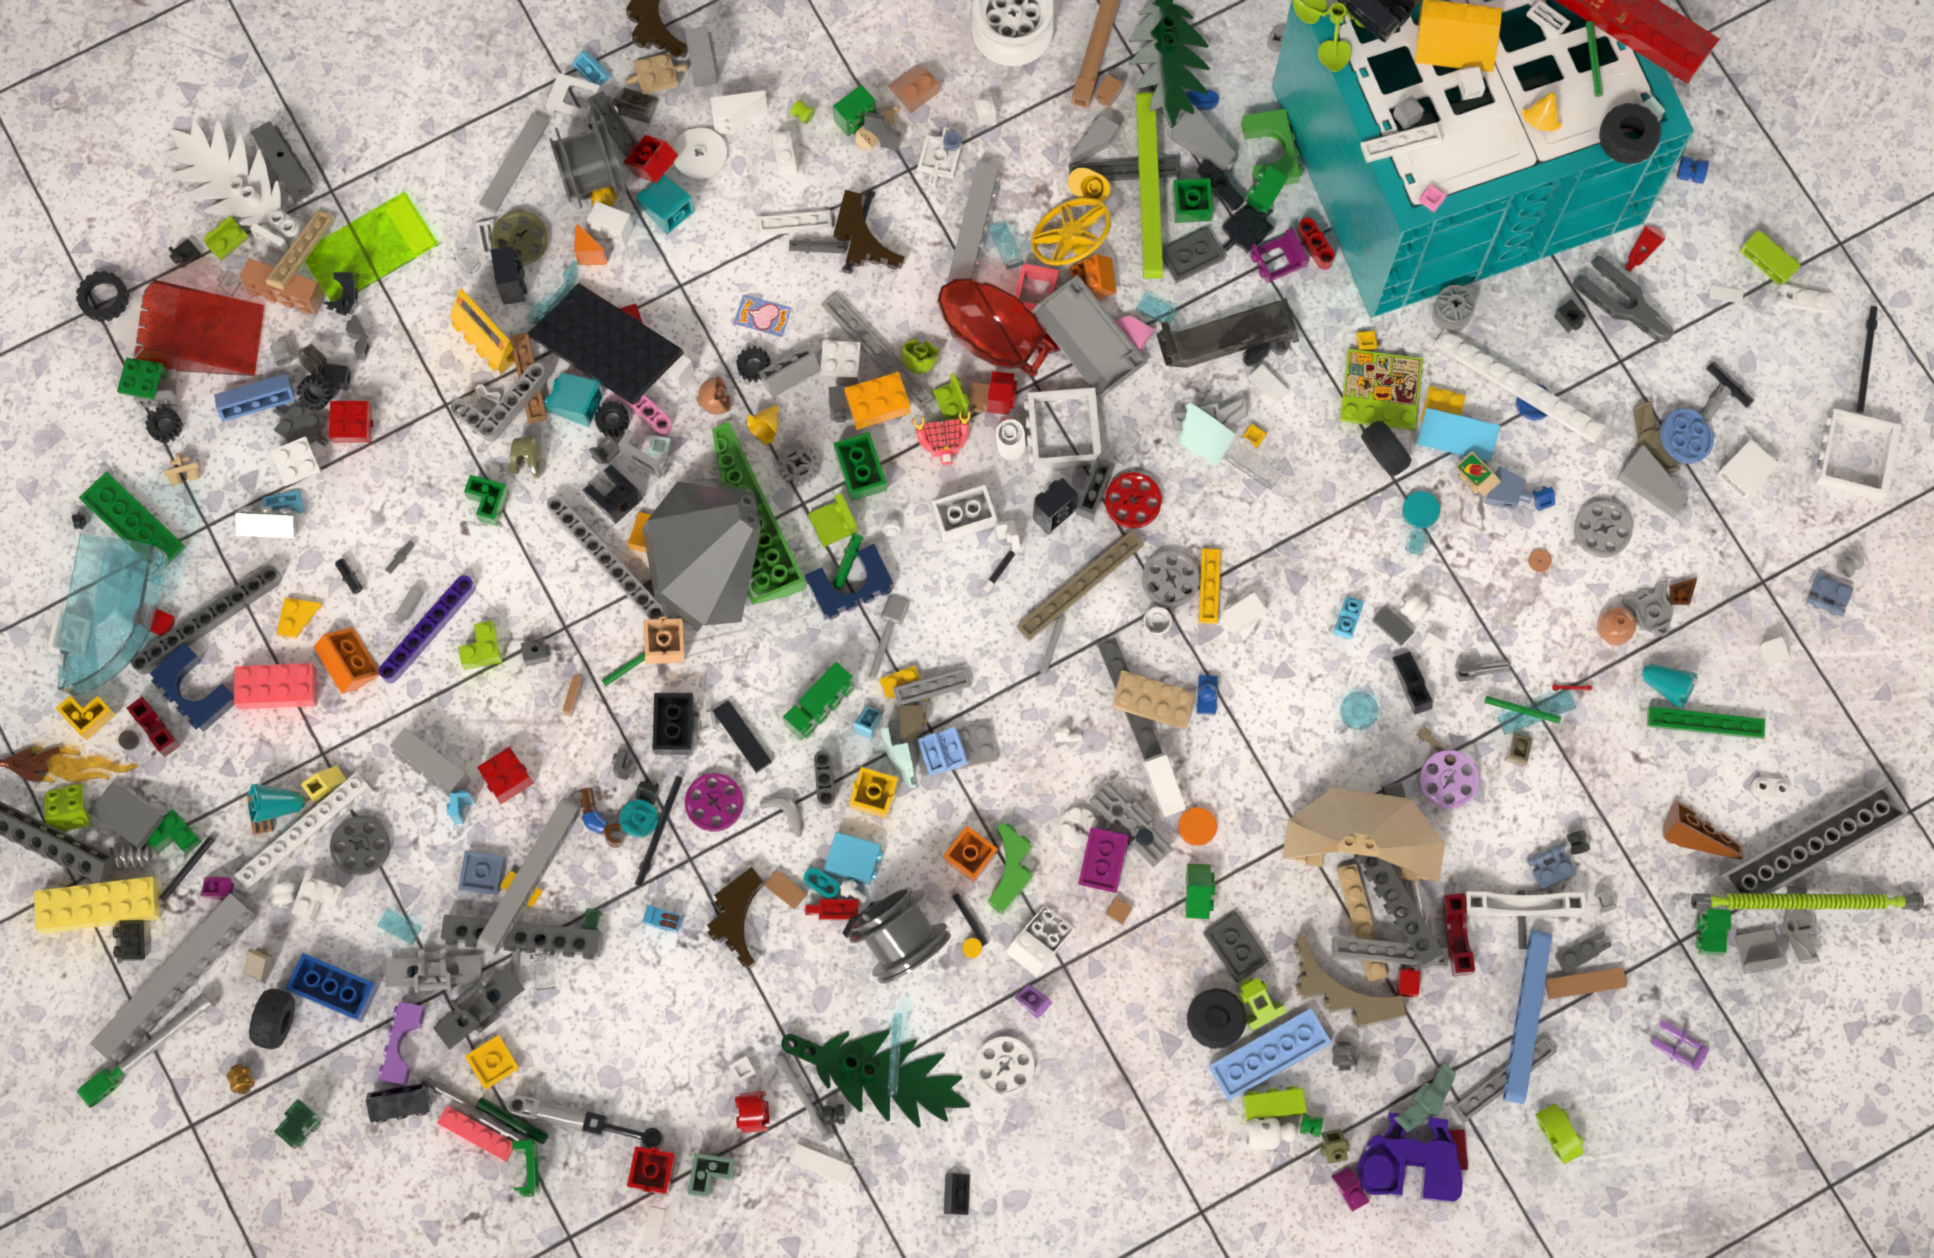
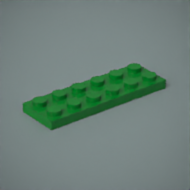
M107 471L78 497L158 574L186 548Z

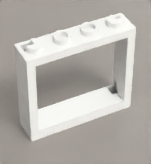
M1095 388L1027 393V399H1024V410H1028L1029 417H1025L1026 428H1030V435H1027V444L1032 448V453H1029V463L1033 464V470L1094 466L1097 457L1102 459ZM1087 398L1092 454L1039 458L1034 402Z
M1834 409L1830 415H1827L1825 425L1828 426L1821 442H1824L1823 449L1821 448L1818 454L1820 465L1816 467L1814 474L1817 477L1816 484L1883 500L1889 492L1902 425ZM1836 422L1888 435L1877 488L1825 475Z

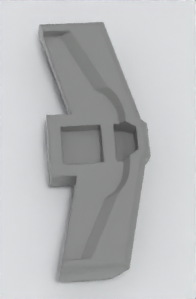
M1245 397L1220 409L1217 402L1198 405V408L1212 416L1225 427L1248 416ZM1171 412L1175 431H1182V423L1186 418L1187 412Z
M1808 884L1787 887V893L1807 894ZM1785 909L1784 932L1787 933L1799 963L1811 964L1821 962L1809 934L1816 933L1814 914L1806 913V909Z

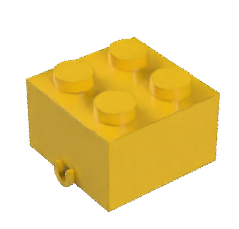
M861 767L857 780L854 781L852 786L854 790L849 802L850 808L887 819L899 783L898 778Z

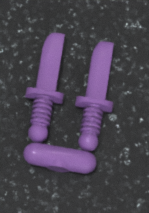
M1661 1020L1660 1027L1680 1039L1678 1043L1686 1042L1695 1049H1699L1692 1062L1691 1059L1678 1053L1679 1048L1677 1047L1673 1049L1654 1037L1651 1039V1044L1671 1056L1669 1060L1672 1062L1674 1059H1677V1061L1679 1060V1062L1684 1063L1686 1066L1691 1065L1692 1070L1698 1071L1706 1059L1709 1047L1706 1045L1701 1046L1700 1042L1687 1036V1030L1682 1032Z

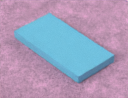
M1426 407L1417 444L1467 456L1473 451L1480 460L1491 462L1500 425Z

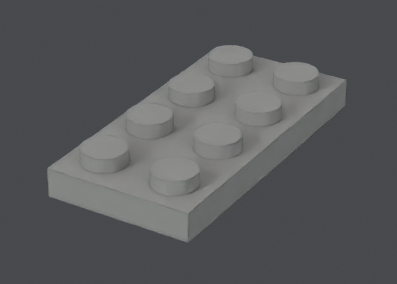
M990 723L957 729L969 764L953 770L998 761ZM925 736L914 740L922 777L929 776L918 743V739Z

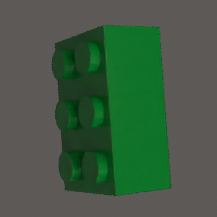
M870 432L833 443L835 455L851 501L887 491V483Z

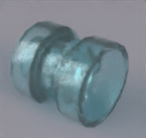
M1412 530L1409 536L1411 540L1406 544L1405 550L1411 554L1421 556L1424 554V544L1428 542L1429 536L1424 532Z

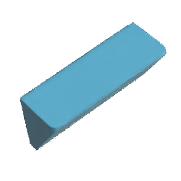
M582 51L572 64L588 82L601 86L612 76L588 51Z
M300 490L263 497V507H271L272 510L290 508L291 511H297V514L304 512Z

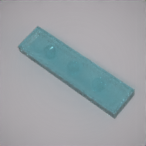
M1569 690L1525 706L1554 715H1560L1576 709ZM1514 711L1497 717L1504 735L1544 721L1543 719Z
M895 1013L892 1017L888 1096H896L898 1092L901 1013Z

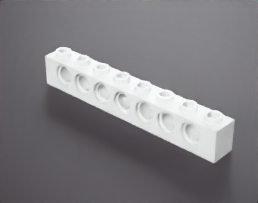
M357 772L354 773L234 876L251 894L254 893L373 790Z

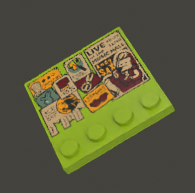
M1348 349L1340 421L1371 425L1375 421H1383L1389 428L1415 431L1423 358Z

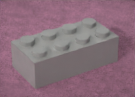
M405 727L390 745L394 750L392 754L396 756V759L403 764L407 762V765L411 767L410 769L419 776L422 773V776L428 783L434 787L438 785L441 792L448 798H450V793H455L456 790H465L471 782L466 772Z

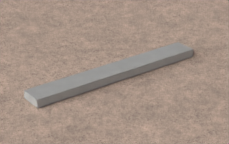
M836 293L821 304L824 310L855 342H860L861 349L886 375L899 372L901 380L904 382L907 397L920 411L934 400V396Z

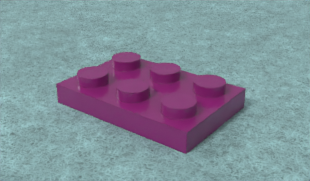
M1090 827L1078 885L1117 893L1129 835Z

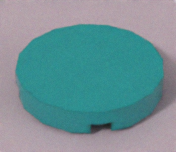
M1417 491L1405 499L1402 506V515L1405 521L1414 528L1426 529L1433 526L1438 520L1440 504L1432 494L1425 491Z
M643 799L627 802L619 815L622 829L628 835L635 838L649 836L656 829L659 822L655 807Z

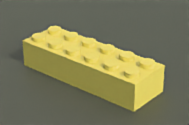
M154 877L34 891L36 930L45 934L110 926L122 920H159L158 880Z

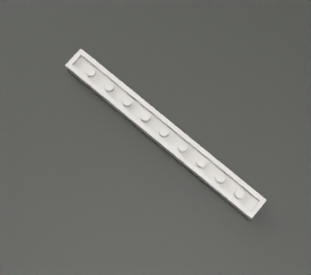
M1445 329L1435 342V347L1589 441L1595 443L1606 426L1450 331Z

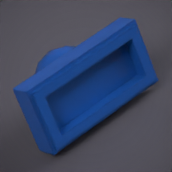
M1198 676L1196 714L1216 715L1218 676Z

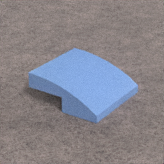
M956 727L918 739L929 776L969 764Z

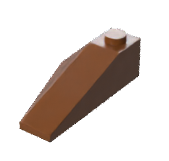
M1676 800L1673 802L1663 825V838L1667 842L1688 849L1739 860L1743 859V847L1724 832L1718 833L1711 826L1712 823L1708 820L1704 823L1695 816L1697 812Z

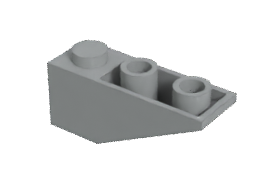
M1100 115L1098 119H1094L1089 127V132L1084 133L1080 138L1079 146L1074 147L1070 152V164H1076L1108 148L1119 133V125L1103 115Z

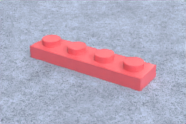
M446 1106L437 1122L442 1127L505 1162L508 1161L513 1152L512 1141L449 1106Z

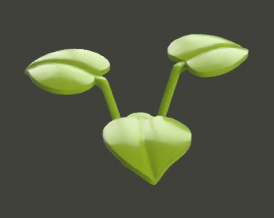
M1293 0V8L1296 15L1305 23L1315 24L1319 21L1320 16L1325 17L1329 14L1330 21L1335 23L1334 42L1330 40L1323 42L1318 49V57L1320 62L1332 72L1343 69L1350 60L1351 47L1346 41L1338 42L1339 24L1344 21L1345 15L1350 19L1355 18L1342 3H1335L1324 12L1327 8L1326 0ZM1355 19V23H1356L1358 26L1364 27L1361 23H1359V22Z

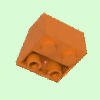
M1095 254L1070 266L1071 279L1078 275L1097 299H1104L1117 293L1112 258Z

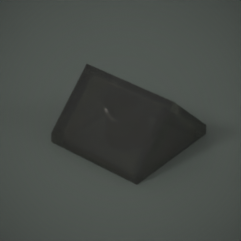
M624 88L613 98L612 103L619 115L649 124L659 98L647 94L643 95L641 92Z

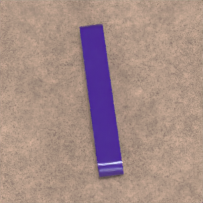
M466 575L458 577L381 664L379 674L386 683H395L473 595L475 585L470 577ZM469 583L470 585L467 589H461L462 584ZM450 598H457V601L455 603H448ZM438 612H444L442 618H436ZM426 626H431V631L428 633L423 632ZM419 641L416 647H410L411 642ZM406 655L404 661H397L399 656ZM387 670H393L391 676H385Z

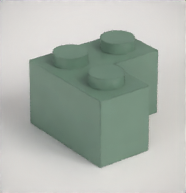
M694 1153L688 1195L710 1199L713 1179L733 1181L735 1159Z

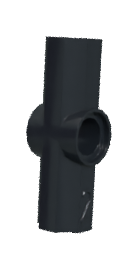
M1210 160L1200 165L1197 173L1203 179L1210 178L1213 194L1220 197L1231 211L1237 210L1245 202V199L1230 184L1229 178L1221 174ZM1217 184H1223L1225 187L1220 188Z

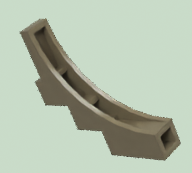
M1297 937L1296 943L1293 946L1295 954L1299 955L1300 963H1298L1300 974H1304V977H1300L1297 980L1298 983L1295 984L1297 995H1301L1302 1000L1325 995V998H1323L1325 1009H1329L1330 1014L1353 1009V1012H1351L1352 1021L1354 1024L1357 1023L1358 1028L1402 1019L1406 1016L1402 996L1387 998L1371 997L1356 993L1340 985L1317 963L1310 951L1306 937Z

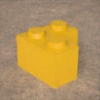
M70 695L56 707V710L86 741L116 715L99 696L95 697L83 708Z

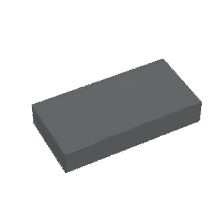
M1387 607L1372 621L1400 646L1415 632Z

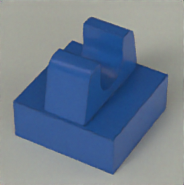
M1543 486L1542 490L1538 492L1533 490L1535 508L1540 511L1555 505V491L1552 487L1547 488Z

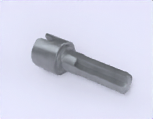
M1507 660L1475 664L1472 661L1460 662L1455 664V667L1460 669L1455 675L1458 682L1471 681L1480 675L1508 672L1510 664Z

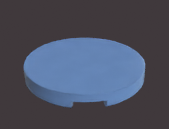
M1687 408L1675 410L1664 418L1660 427L1661 442L1667 453L1675 460L1685 464H1694L1706 458L1714 444L1712 429L1709 428L1703 419L1704 416L1695 410Z

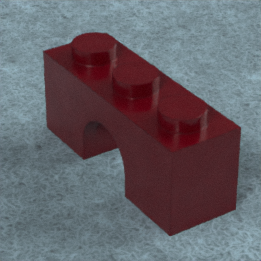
M143 696L126 707L161 755L166 757L181 746Z

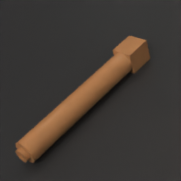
M1101 0L1081 70L1073 90L1071 100L1073 105L1085 108L1090 106L1120 0Z

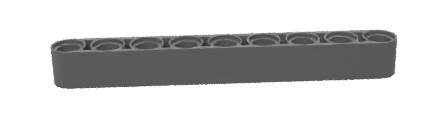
M265 566L136 653L131 659L132 667L139 674L150 673L182 644L191 645L277 587L282 581L281 574L274 566ZM275 573L273 579H267L269 574ZM254 584H259L257 590H251ZM238 595H243L240 601H235ZM222 606H227L224 612H219ZM205 617H211L208 623H203ZM194 627V632L187 634V630ZM178 638V642L175 645H170L173 639ZM162 649L159 656H154L157 650ZM145 660V665L138 667L139 662Z

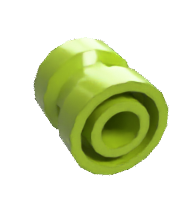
M800 99L794 103L790 110V115L794 118L798 117L804 124H808L815 113L813 107L805 106V102Z

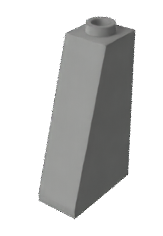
M1192 104L1194 114L1185 112L1171 130L1170 139L1202 161L1210 160L1219 172L1224 175L1227 170L1230 171L1234 167L1236 153L1196 106Z
M1642 445L1620 474L1618 480L1673 519L1677 514L1681 516L1688 507L1685 505L1688 498L1650 451Z

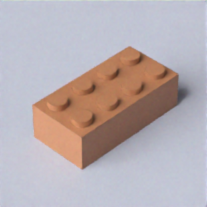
M248 258L240 275V280L248 294L254 297H265L271 303H282L284 307L289 309L297 308L306 315H310V313L317 315L325 297L317 281L295 274L285 289L281 290L266 284L267 277L275 267Z

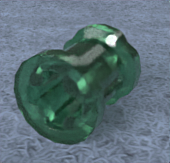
M586 908L587 915L581 928L599 931L597 927L603 912Z

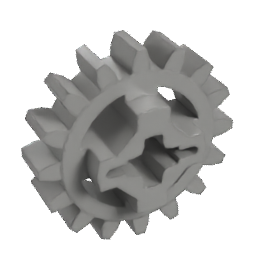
M802 444L800 448L793 445L792 450L787 447V453H781L783 459H778V464L781 465L778 467L779 472H782L781 477H787V483L792 480L794 486H796L797 482H800L803 486L805 480L810 483V477H816L814 471H819V466H817L819 460L815 458L816 453L812 452L810 454V447L804 450ZM804 456L809 458L810 462L805 460ZM786 468H788L789 470H792L793 475L790 474V473L787 471Z

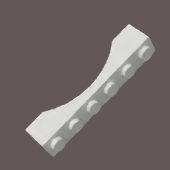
M1466 891L1465 893L1467 916L1582 917L1586 912L1585 893L1565 892L1547 895H1506Z

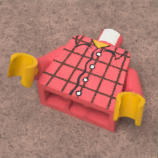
M961 410L959 412L960 419L924 423V418L920 415L921 422L916 424L915 418H912L913 424L917 427L918 442L927 452H931L933 457L941 456L942 465L953 463L952 455L959 454V449L964 447L969 437V422H967L970 419L969 410L966 418L961 416Z

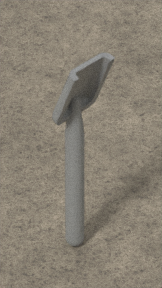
M888 596L881 614V618L888 622L884 628L869 673L871 680H874L877 676L892 632L893 623L900 625L904 621L910 605L906 600Z

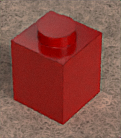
M1403 967V970H1400L1397 976V996L1417 998L1420 990V971H1415V968Z

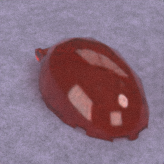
M972 278L953 279V281L941 286L937 300L939 314L953 339L972 355L991 365L1007 369L1020 368L1033 377L1038 374V369L1048 354L1053 352L1054 346L1044 339L1045 331L1037 321V316L1034 312L1031 313L1021 300L987 282L979 283L973 281L974 279ZM1037 347L1043 348L1033 365L1028 364Z

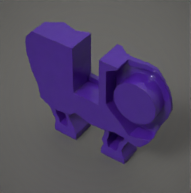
M1389 1112L1387 1114V1119L1390 1123L1388 1131L1384 1136H1373L1367 1143L1366 1149L1357 1165L1358 1177L1365 1191L1372 1195L1401 1197L1403 1195L1406 1165L1423 1167L1420 1200L1454 1203L1462 1195L1463 1180L1457 1159V1145L1447 1129L1448 1120L1429 1117L1427 1125L1432 1130L1434 1136L1432 1141L1425 1144L1416 1139H1406L1404 1136L1406 1130L1394 1119L1399 1114Z

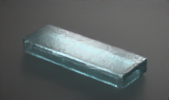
M1004 222L989 227L990 235L1006 270L1024 265L1022 255L1007 223Z

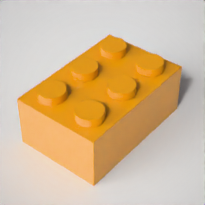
M899 372L844 388L845 398L856 430L911 414L910 403Z

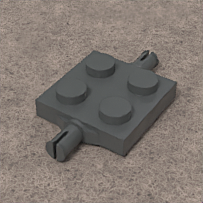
M297 400L294 401L287 411H284L279 406L275 407L277 410L273 409V413L281 417L274 431L289 442L307 437L310 445L315 441L324 447L328 444L329 440L321 436V431L327 421Z

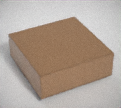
M1116 897L1106 915L1123 925L1133 907Z

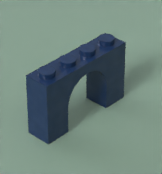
M875 544L857 551L858 559L866 573L867 579L864 586L856 593L842 594L836 591L831 586L822 567L805 575L806 582L825 620L828 618L830 620L840 616L839 613L844 611H853L857 608V605L861 603L868 604L875 597L888 595L894 589V583Z
M184 643L149 674L154 678L151 682L158 689L162 687L166 691L163 695L171 703L175 701L179 705L176 709L183 716L187 714L191 720L188 722L195 730L200 728L205 732L234 706V695L222 683L202 700L189 701L182 697L180 692L182 679L201 662V659Z

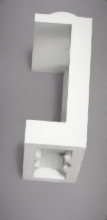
M558 73L546 103L548 113L555 114L556 111H560L585 119L586 124L589 125L591 117L594 116L595 118L596 116L589 104L586 109H581L565 104L563 101L568 88L572 85L592 91V96L601 92L600 85Z

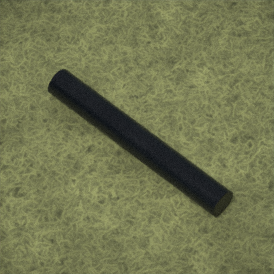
M956 893L952 898L982 947L989 943L960 894Z

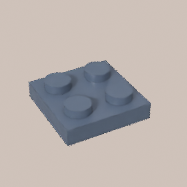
M465 851L458 890L498 896L505 857Z

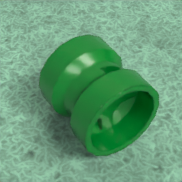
M1303 1114L1299 1133L1304 1135L1309 1133L1314 1137H1320L1323 1118H1312L1310 1115Z

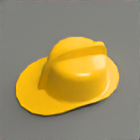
M1077 168L1069 175L1068 187L1074 195L1080 198L1096 199L1101 202L1105 201L1109 196L1110 184L1104 176L1087 168Z

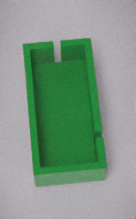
M835 662L797 701L802 707L799 709L794 704L783 716L785 727L801 741L804 738L808 739L814 733L813 729L818 724L821 725L828 718L827 714L831 710L835 711L840 706V701L852 694L854 691L853 676L838 662Z

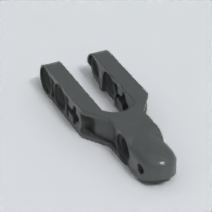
M1597 255L1590 263L1601 273L1603 278L1609 279L1616 285L1619 291L1635 303L1634 308L1625 309L1583 275H1579L1573 281V286L1613 319L1632 322L1640 330L1660 343L1668 342L1673 336L1671 325L1663 320L1660 314L1645 302L1641 287L1602 256Z

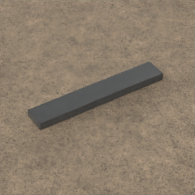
M1178 157L1158 159L1159 178L1180 177ZM1138 160L1068 165L1069 175L1077 168H1087L1104 176L1108 181L1139 179Z

